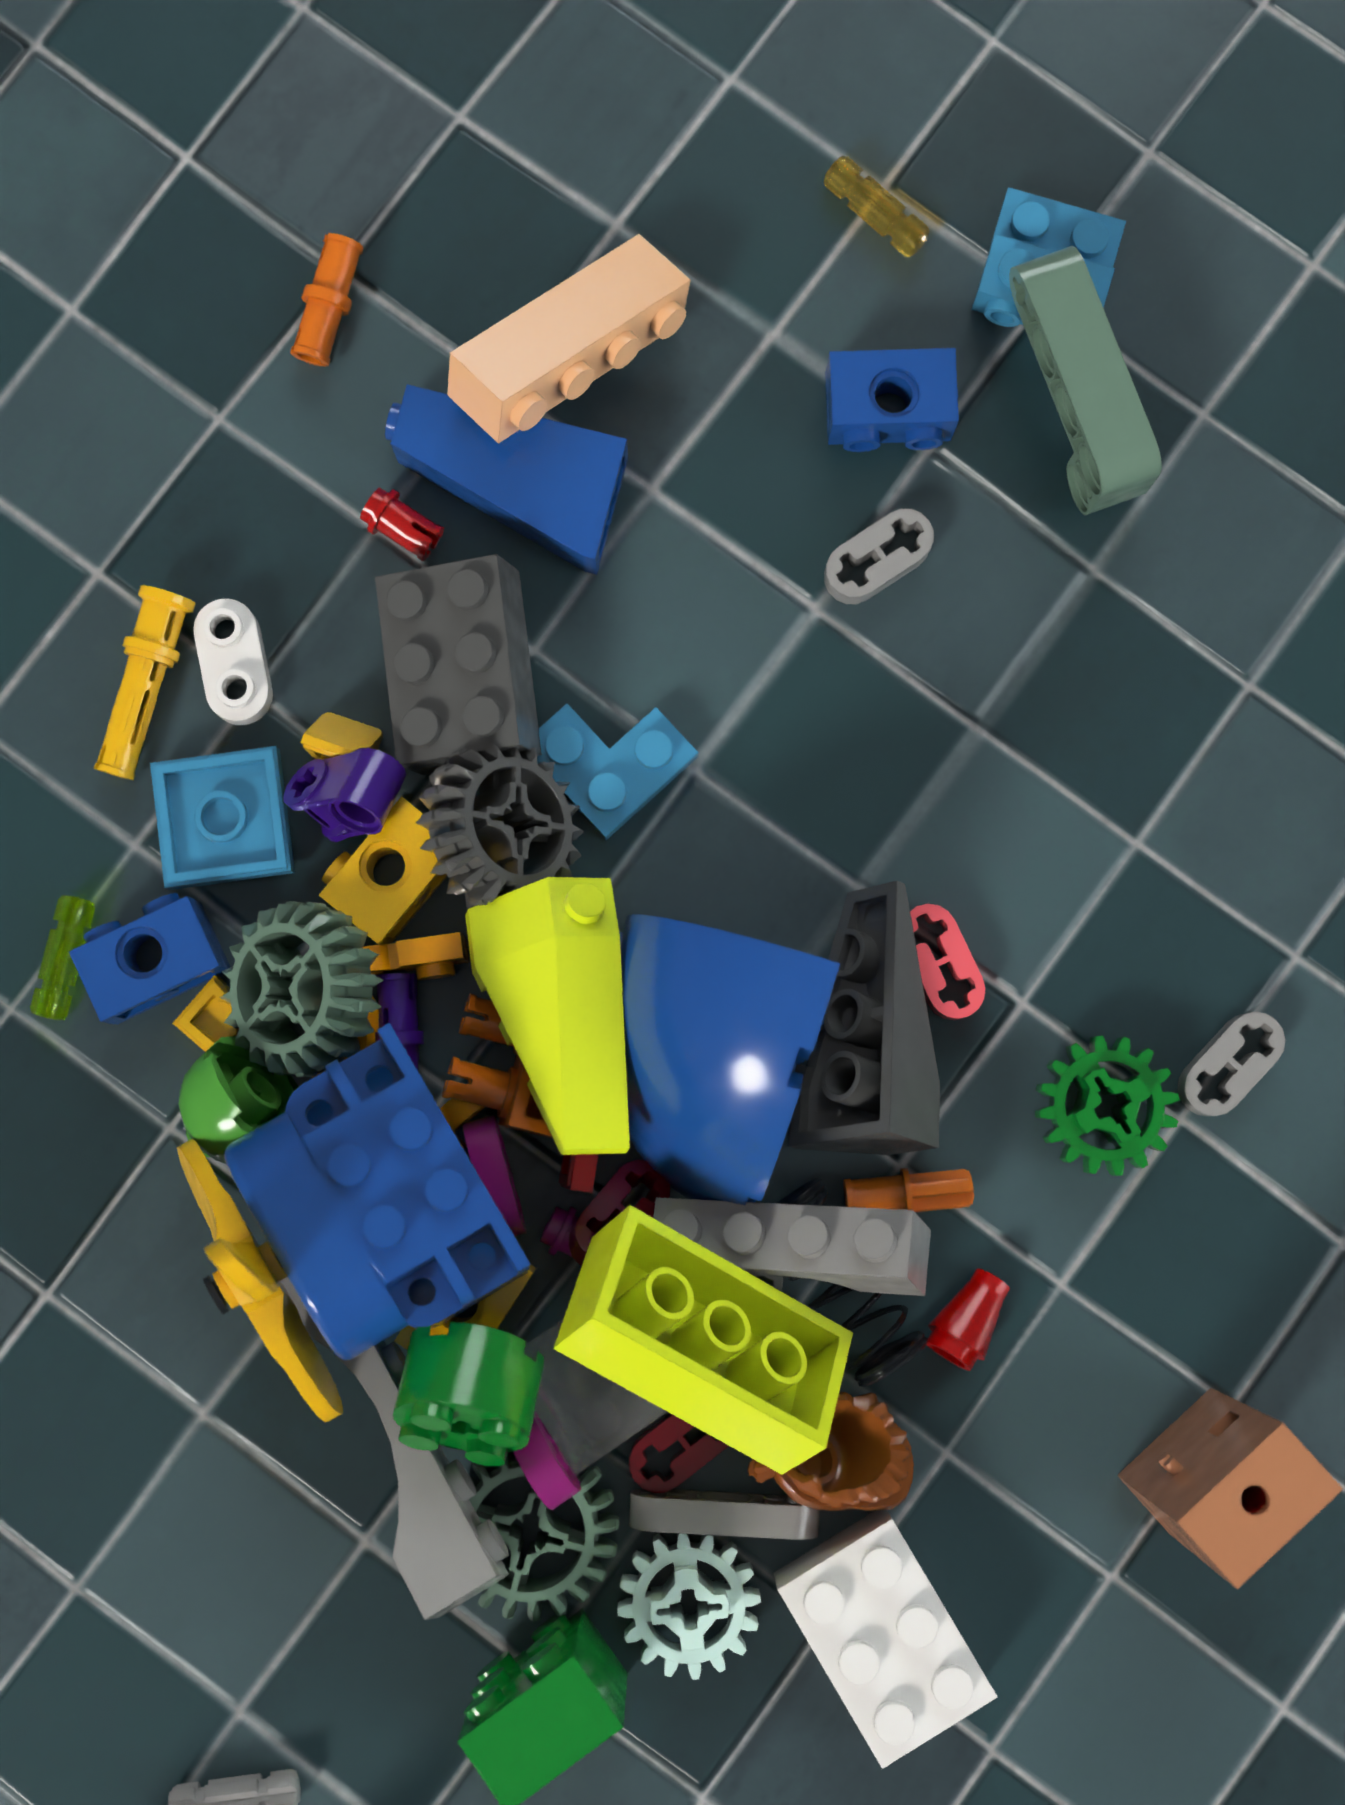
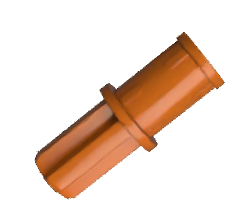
M901 1168L900 1175L843 1180L845 1207L923 1212L969 1207L973 1204L974 1200L973 1180L970 1172L966 1169L909 1174L908 1168Z

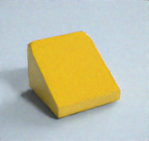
M326 712L304 732L300 743L312 757L323 760L351 753L359 748L378 750L383 738V732L376 727L335 713Z

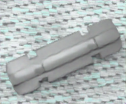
M287 1769L272 1771L266 1779H263L261 1773L208 1780V1785H205V1787H201L199 1781L177 1784L169 1792L168 1805H298L301 1798L300 1780L296 1770Z

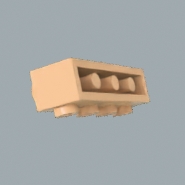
M638 234L451 351L447 395L498 444L519 430L527 431L534 427L547 411L567 398L569 400L578 398L590 387L594 380L613 368L621 369L635 358L640 350L658 338L667 339L672 336L685 320V306L691 280L644 237Z

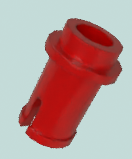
M379 487L371 495L360 515V519L368 524L367 531L372 535L378 531L416 555L417 559L422 562L425 561L431 553L428 550L429 547L434 550L444 532V527L440 524H435L400 501V493L397 490L392 489L388 493Z

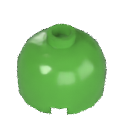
M236 1036L221 1037L195 1061L184 1075L178 1102L188 1141L194 1139L206 1157H212L216 1161L225 1164L224 1153L227 1146L284 1113L292 1092L298 1088L291 1075H277L275 1072L273 1075L271 1072H268L266 1066L250 1062L249 1050L234 1045Z

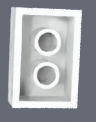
M875 1510L774 1572L778 1592L882 1769L997 1698L987 1677L888 1510Z

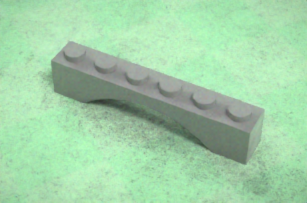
M286 1277L281 1280L297 1306L303 1325L310 1337L328 1348L336 1356L318 1330L289 1278ZM383 1340L351 1360H343L338 1356L336 1357L357 1377L378 1410L391 1442L398 1478V1527L392 1558L424 1619L440 1618L508 1576L509 1573L502 1559L507 1557L509 1552L493 1522L487 1519L481 1523L469 1499L476 1495V1490L461 1462L455 1459L449 1463L440 1445L436 1450L425 1451L408 1447L398 1440L401 1427L394 1421L393 1411L406 1357L395 1342L386 1345Z

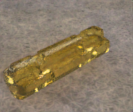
M839 157L825 174V187L839 199L848 198L850 201L847 206L882 237L889 234L893 238L890 244L903 256H913L928 239L929 227L916 215H905L903 212L906 207L871 176H867L864 179L860 175L863 169L850 157Z

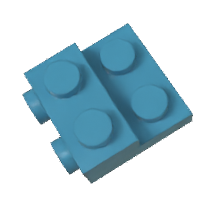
M1008 187L971 310L984 313L987 320L1000 326L1015 327L1019 324L1023 325L1011 292L1010 269L1013 266L1070 246L1076 247L1081 253L1104 308L1115 270L1113 268L1126 221Z

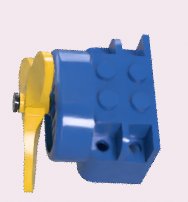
M390 1023L377 1029L380 1040L340 1063L336 1059L325 1066L326 1071L299 1086L292 1092L284 1113L227 1146L224 1153L226 1165L247 1206L267 1239L265 1243L258 1244L233 1199L220 1184L197 1142L191 1139L177 1147L184 1174L214 1242L204 1247L207 1257L218 1269L212 1273L214 1280L210 1275L203 1278L210 1296L223 1315L230 1311L227 1304L232 1309L241 1305L271 1356L285 1370L313 1412L324 1422H330L344 1413L342 1401L320 1352L303 1325L297 1306L281 1280L286 1277L289 1278L318 1330L336 1356L343 1360H351L408 1325L415 1329L431 1326L432 1329L446 1323L527 1274L530 1267V1262Z

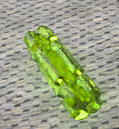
M62 895L57 901L53 919L58 921L56 929H50L38 978L43 979L41 989L35 987L30 1005L31 1013L36 1016L53 1020H64L68 1016L73 997L67 995L69 986L75 987L79 974L69 951L86 944L82 936L84 928L91 927L95 912L94 903L87 899Z

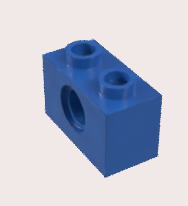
M956 348L829 352L825 371L828 445L843 444V448L851 452L872 451L879 448L880 443H905L908 449L929 450L940 447L943 441H951L959 422ZM885 393H892L902 398L907 408L898 413H890L883 410L877 404L875 398Z
M178 893L164 895L142 907L145 916L124 926H121L118 920L102 924L84 934L83 937L86 944L69 951L100 1022L118 1025L210 981L214 975H223L224 973L221 971L230 968V964L201 902L189 896L180 899ZM156 938L162 948L161 961L153 970L143 973L136 962L137 950L145 941Z

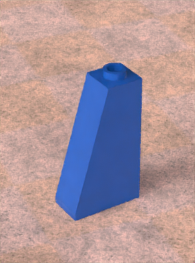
M409 384L406 385L402 403L394 402L391 405L385 427V438L391 441L390 444L399 464L584 572L598 574L628 461L626 438L542 418L531 429L527 431L519 430L498 444L447 394Z

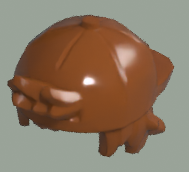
M840 1392L826 1449L782 1475L754 1459L749 1462L747 1471L748 1475L754 1476L758 1483L774 1478L776 1483L793 1501L816 1510H890L906 1500L913 1481L914 1461L911 1446L907 1439V1432L894 1422V1417L889 1413L885 1402H878L876 1394L872 1392L855 1397L847 1392Z

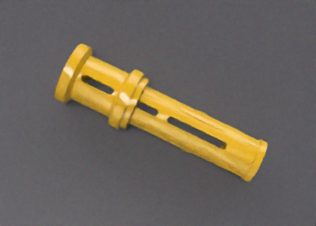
M140 585L138 596L143 599L133 634L125 636L122 646L125 647L124 654L129 657L112 708L104 741L93 768L133 781L166 668H173L174 663H178L180 653L175 648L185 615L193 613L196 604L191 599L179 594L147 585Z

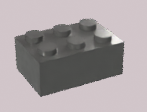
M493 554L376 576L375 582L396 760L405 769L421 775L433 774L436 768L445 765L444 761L449 759V755L464 748L467 750L473 749L479 753L484 751L485 746L491 740L501 752L518 748L520 753L536 748L537 756L542 755L519 570L499 555Z

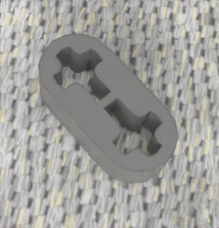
M898 509L838 546L830 554L824 571V583L828 593L834 599L844 604H859L867 601L919 567L926 560L934 542V530L930 521L921 512L916 510ZM899 527L903 533H909L914 530L919 535L915 541V552L910 553L904 546L899 547L887 556L882 550L892 543L895 535L894 528ZM869 558H872L875 562L865 571L862 579L864 585L858 587L852 580L844 584L838 580L843 570V561L847 560L853 567L859 566Z
M1260 1012L1237 1015L1229 1020L1192 1059L1179 1076L1177 1089L1184 1106L1196 1115L1202 1116L1223 1115L1235 1108L1274 1066L1284 1052L1285 1036L1283 1028L1277 1020L1266 1013ZM1260 1027L1264 1035L1259 1042L1265 1048L1264 1053H1248L1237 1062L1233 1056L1245 1043L1244 1037L1239 1033L1242 1028L1254 1030ZM1223 1067L1227 1068L1229 1073L1217 1086L1219 1092L1223 1095L1221 1100L1205 1099L1201 1102L1197 1097L1202 1089L1201 1084L1196 1080L1198 1075L1214 1076Z

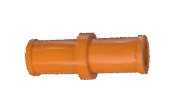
M328 233V235L325 234L324 245L312 284H306L301 299L306 305L294 346L290 350V354L295 358L322 367L329 366L330 355L341 318L350 313L353 302L348 297L359 257L364 249L354 239L336 233Z

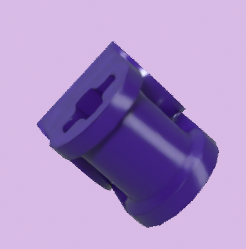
M359 748L351 753L323 760L314 759L306 763L293 775L287 784L283 800L293 811L304 810L321 824L323 835L331 842H339L349 837L381 832L407 774L400 762L389 754L372 748Z

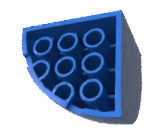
M628 915L623 931H619L630 1141L641 1157L670 1184L671 1188L686 1199L727 1201L740 1205H746V1202H756V1200L762 1201L801 1091L804 1074L795 1072L796 1065H800V1062L804 1063V1060L808 1061L811 1051H814L840 963L770 942L703 925L650 915Z

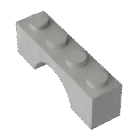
M656 1198L654 1219L753 1276L797 1277L829 1282L859 1292L925 1296L931 1230L914 1210L746 1202V1205H740L727 1201Z

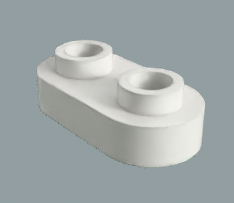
M233 599L212 601L200 610L193 628L206 699L211 709L224 721L234 725L252 724L267 713L273 698L260 625L252 612L241 602ZM221 621H234L235 629L231 636L225 639L216 638L215 629ZM233 681H246L247 690L241 698L232 700L227 697V688Z

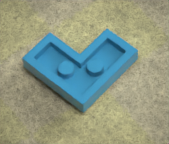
M566 703L539 728L542 755L537 756L538 763L543 761L555 762L552 778L556 782H570L564 792L565 797L573 805L580 806L578 811L607 840L698 758L699 752L657 707L609 749Z

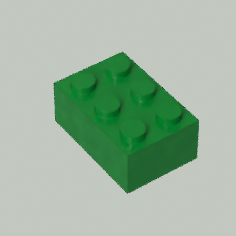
M583 1608L568 1619L565 1614L561 1616L555 1614L531 1634L530 1637L534 1643L515 1658L512 1657L509 1651L502 1653L476 1675L480 1683L470 1693L472 1700L464 1710L466 1717L457 1742L500 1805L521 1804L624 1727L628 1673Z

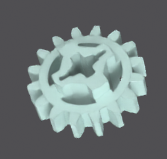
M659 1533L654 1535L653 1547L655 1554L649 1557L647 1554L636 1550L632 1555V1562L640 1572L639 1575L622 1574L620 1580V1588L633 1595V1598H626L618 1602L617 1607L618 1616L634 1618V1622L624 1631L626 1642H637L643 1639L645 1644L641 1651V1661L646 1665L653 1661L657 1655H660L664 1658L665 1676L672 1677L679 1663L688 1664L692 1680L699 1679L701 1663L710 1660L713 1667L719 1673L726 1670L723 1652L729 1648L734 1653L743 1656L747 1650L746 1643L739 1634L740 1630L757 1631L759 1625L758 1617L745 1610L746 1607L761 1603L759 1589L743 1587V1584L754 1575L751 1563H742L734 1566L732 1562L737 1554V1545L731 1541L718 1551L713 1548V1535H702L699 1543L690 1542L689 1534L678 1533L677 1543L668 1545ZM697 1560L715 1567L722 1573L728 1583L725 1584L724 1580L712 1581L698 1569ZM674 1563V1572L664 1585L651 1587V1591H646L653 1577L662 1568ZM686 1589L694 1590L696 1600L700 1601L697 1603L696 1614L684 1615L682 1605L678 1604L681 1600V1591ZM728 1614H731L724 1628L715 1637L704 1642V1634L716 1619L728 1618ZM665 1624L680 1637L681 1644L666 1639L652 1625Z

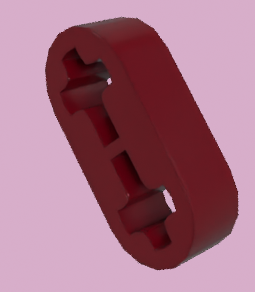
M634 1160L627 1162L619 1168L579 1216L569 1234L568 1246L572 1257L580 1266L583 1264L589 1240L593 1234L592 1232L597 1233L608 1220L612 1221L626 1209L622 1203L629 1194L631 1187L634 1188L641 1182L650 1189L646 1198L640 1199L634 1207L652 1218L654 1216L656 1198H669L670 1184L647 1161Z
M668 1413L641 1434L633 1443L629 1456L630 1473L634 1481L643 1490L652 1493H666L679 1486L729 1445L705 1432H702L690 1442L685 1434L694 1426ZM678 1440L683 1448L670 1459V1467L673 1471L670 1475L664 1477L658 1470L648 1475L643 1471L642 1467L647 1462V1455L644 1451L646 1447L653 1445L660 1452Z

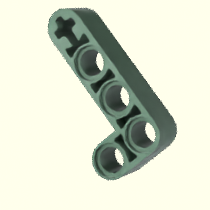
M1070 246L1013 266L1009 273L1012 296L1074 452L1067 463L1066 471L1069 488L1076 506L1082 514L1088 515L1146 494L1160 476L1162 470L1160 450L1081 253L1076 247Z

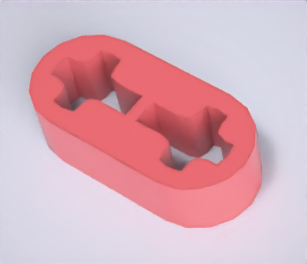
M934 904L916 906L910 911L913 932L919 928L916 918L923 916L928 924L939 922L944 933L936 938V943L943 958L935 960L930 947L926 943L916 945L925 1000L931 1010L943 1019L958 1020L966 1018L976 1012L984 1001L986 988L983 977L950 912ZM944 964H947L952 977L956 981L967 979L970 984L971 991L963 996L966 1006L961 1009L958 1008L954 1001L943 1003L939 998L938 992L946 987V981L939 968Z

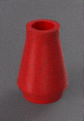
M976 1268L971 1279L929 1323L928 1327L932 1332L928 1337L927 1346L952 1364L971 1371L977 1359L985 1360L1003 1301L1010 1287L995 1275Z

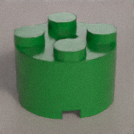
M450 1322L447 1335L429 1336L431 1326L416 1328L411 1334L393 1411V1419L401 1427L398 1440L402 1444L418 1450H436L439 1448V1445L465 1451L466 1459L480 1465H504L507 1452L520 1450L529 1443L545 1363L544 1356L538 1351L534 1358L531 1359L524 1354L525 1340L511 1333L483 1325Z

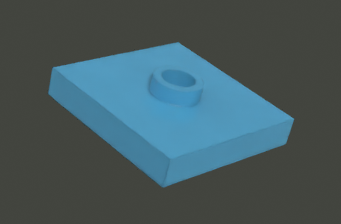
M277 746L150 763L164 888L175 890L295 873L287 805L283 800L285 786L281 754Z

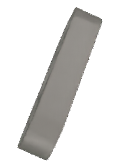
M635 1489L630 1491L629 1527L641 1531L804 1540L819 1536L820 1510L800 1505L788 1495L672 1489L666 1493H652L643 1489Z

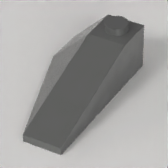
M893 881L848 892L828 960L840 963L814 1051H811L807 1065L797 1064L795 1071L804 1074L801 1091L790 1121L789 1147L802 1150L892 1155L939 1148L940 1081L906 886L900 881Z

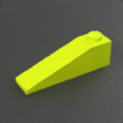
M546 877L496 897L493 902H488L487 905H476L469 908L465 918L472 974L481 992L487 991L501 1019L498 1027L507 1045L513 1043L530 1078L527 1083L529 1091L560 1154L627 1153L630 1149L621 947L611 878Z

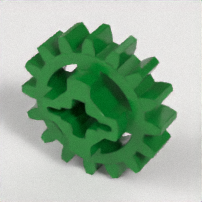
M1103 1035L1090 1037L1089 1053L1087 1054L1079 1044H1070L1066 1046L1067 1056L1070 1060L1068 1064L1058 1060H1050L1046 1065L1049 1071L1056 1077L1054 1083L1037 1084L1036 1091L1049 1097V1106L1036 1110L1035 1117L1051 1119L1053 1128L1048 1130L1042 1138L1045 1143H1054L1062 1140L1066 1144L1059 1158L1064 1163H1071L1080 1155L1084 1156L1083 1172L1096 1174L1102 1160L1105 1161L1106 1168L1112 1176L1123 1175L1124 1159H1128L1136 1168L1148 1166L1147 1157L1143 1150L1148 1147L1156 1151H1165L1168 1146L1158 1135L1160 1128H1173L1178 1125V1120L1164 1114L1165 1105L1179 1100L1178 1093L1163 1092L1160 1085L1171 1075L1170 1070L1163 1068L1151 1071L1148 1064L1152 1060L1154 1052L1149 1048L1140 1050L1134 1056L1130 1055V1038H1117L1112 1049L1108 1050ZM1098 1062L1120 1065L1130 1071L1133 1076L1122 1081L1110 1078L1105 1068H1100ZM1073 1081L1078 1091L1073 1109L1066 1112V1095ZM1098 1092L1102 1095H1116L1119 1103L1111 1108L1114 1119L1110 1116L1097 1117L1094 1108L1098 1107L1102 1102ZM1147 1100L1146 1118L1140 1129L1136 1120L1141 1102ZM1092 1130L1103 1133L1108 1142L1113 1143L1115 1148H1096L1083 1141L1079 1136L1087 1134Z

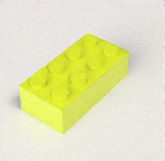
M629 1205L591 1238L553 1349L782 1475L827 1447L853 1332Z

